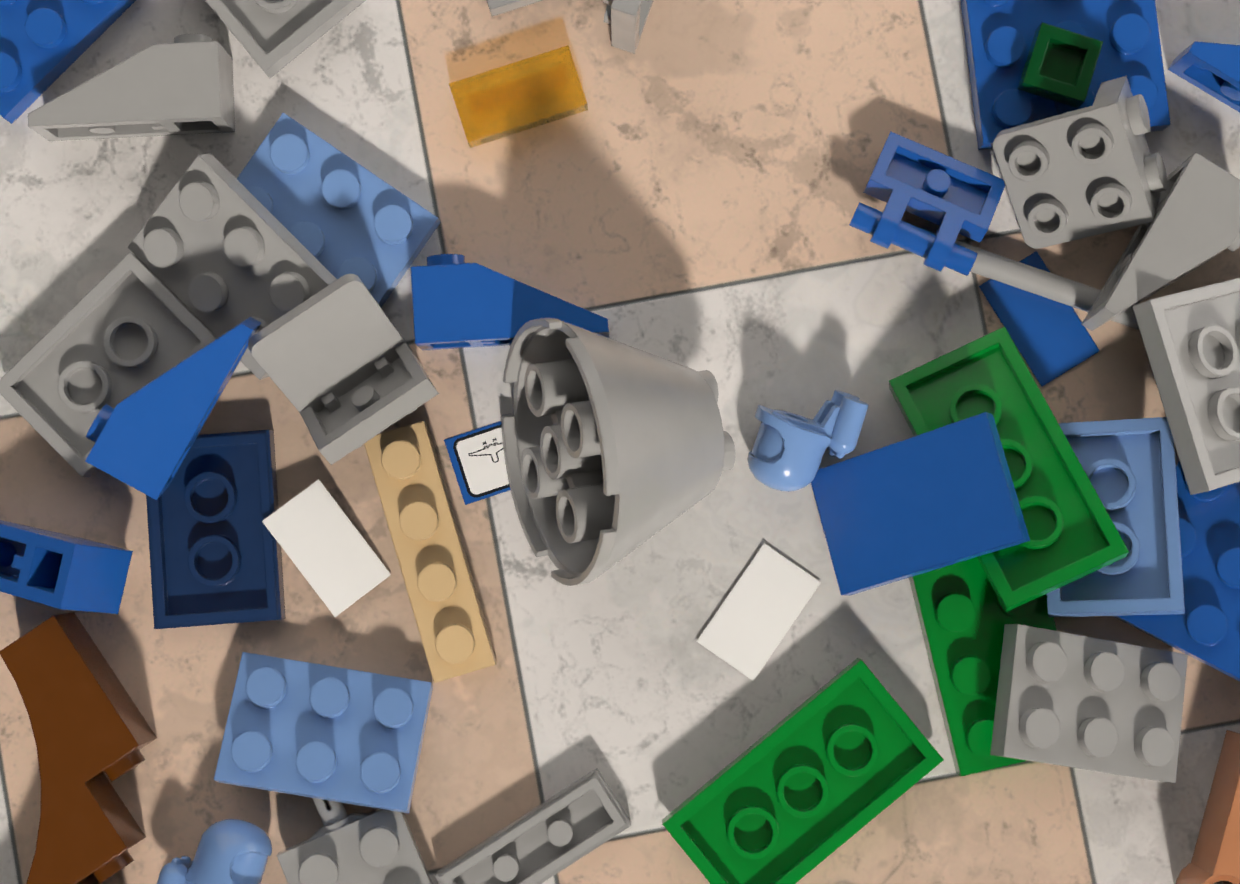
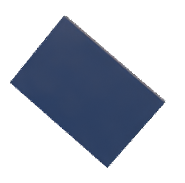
M268 429L198 435L165 492L157 500L146 495L154 629L286 619L281 546L262 522L279 509L274 431Z

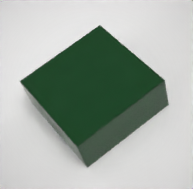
M1042 22L1035 31L1017 89L1079 108L1085 102L1103 41Z

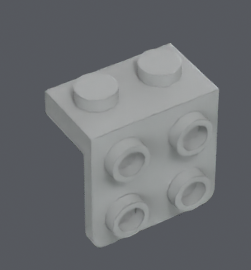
M1127 76L1102 82L1092 106L1005 129L996 135L993 142V150L1023 239L1029 247L1034 249L1044 248L1154 221L1160 194L1168 189L1167 173L1161 155L1159 153L1150 155L1144 133L1150 132L1148 108L1142 94L1132 95Z
M346 274L254 334L248 341V348L253 358L300 412L318 450L331 465L439 394L410 346L362 280L355 274Z

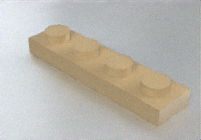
M421 421L377 434L365 442L364 445L433 682H441L496 665V657L427 423Z

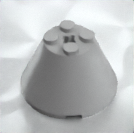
M556 318L530 320L516 333L507 355L503 375L504 383L514 382L513 414L501 415L505 464L515 509L526 539L535 556L548 555L558 570L551 571V577L557 582L568 586L589 583L709 495L717 486L722 471L733 468L735 463V445L730 434L723 431L717 405V381L715 376L708 370H693Z

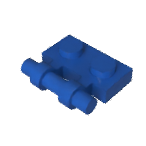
M890 131L863 192L886 202L885 208L881 212L859 202L849 226L872 235L870 242L888 249L890 244H893L924 257L923 264L941 272L945 266L968 276L978 253L956 244L958 234H961L979 243L982 241L991 224L1005 188V183L1003 179ZM907 211L939 225L936 234L902 221L904 212Z

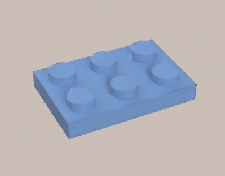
M284 112L237 177V180L336 279L346 274L357 275L381 308L441 223L438 217Z
M1167 417L1058 423L1129 552L1125 558L1047 593L1048 616L1087 617L1185 614L1175 448Z
M242 652L214 780L219 783L409 813L433 690L432 682Z

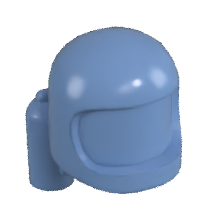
M835 390L831 401H825L814 419L758 405L755 418L761 421L752 451L748 453L747 461L750 471L758 481L772 489L792 492L806 487L814 480L826 448L829 450L828 454L830 456L843 458L845 454L855 449L869 404L860 401V398Z
M225 819L216 822L203 833L194 860L191 861V858L188 856L173 858L170 863L162 867L157 884H261L268 856H271L272 853L271 840L264 830L244 820Z

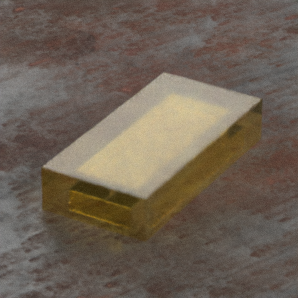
M568 45L449 83L470 148L588 110V104Z

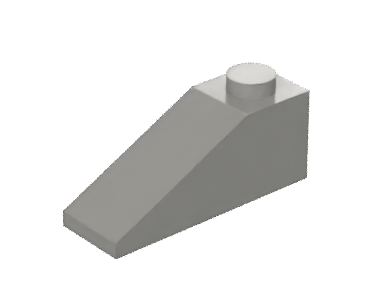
M178 35L174 38V43L153 44L28 113V127L48 141L235 132L233 59L218 41H213L207 35Z
M1196 152L1170 173L1167 178L1168 189L1160 194L1154 221L1139 225L1081 325L1093 331L1205 264L1226 248L1232 252L1240 247V179Z

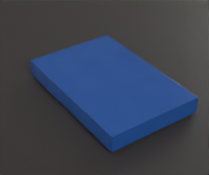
M988 412L818 469L814 480L811 482L841 595H854L1030 541L993 414Z

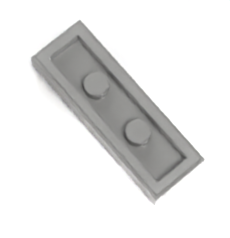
M596 768L438 870L435 877L439 884H542L630 827L631 821L598 768Z

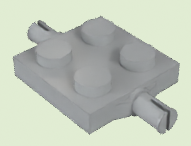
M313 798L324 826L310 839L277 854L288 884H433L403 812L376 809L369 813H351L347 815L342 802L329 801L330 808L327 800Z

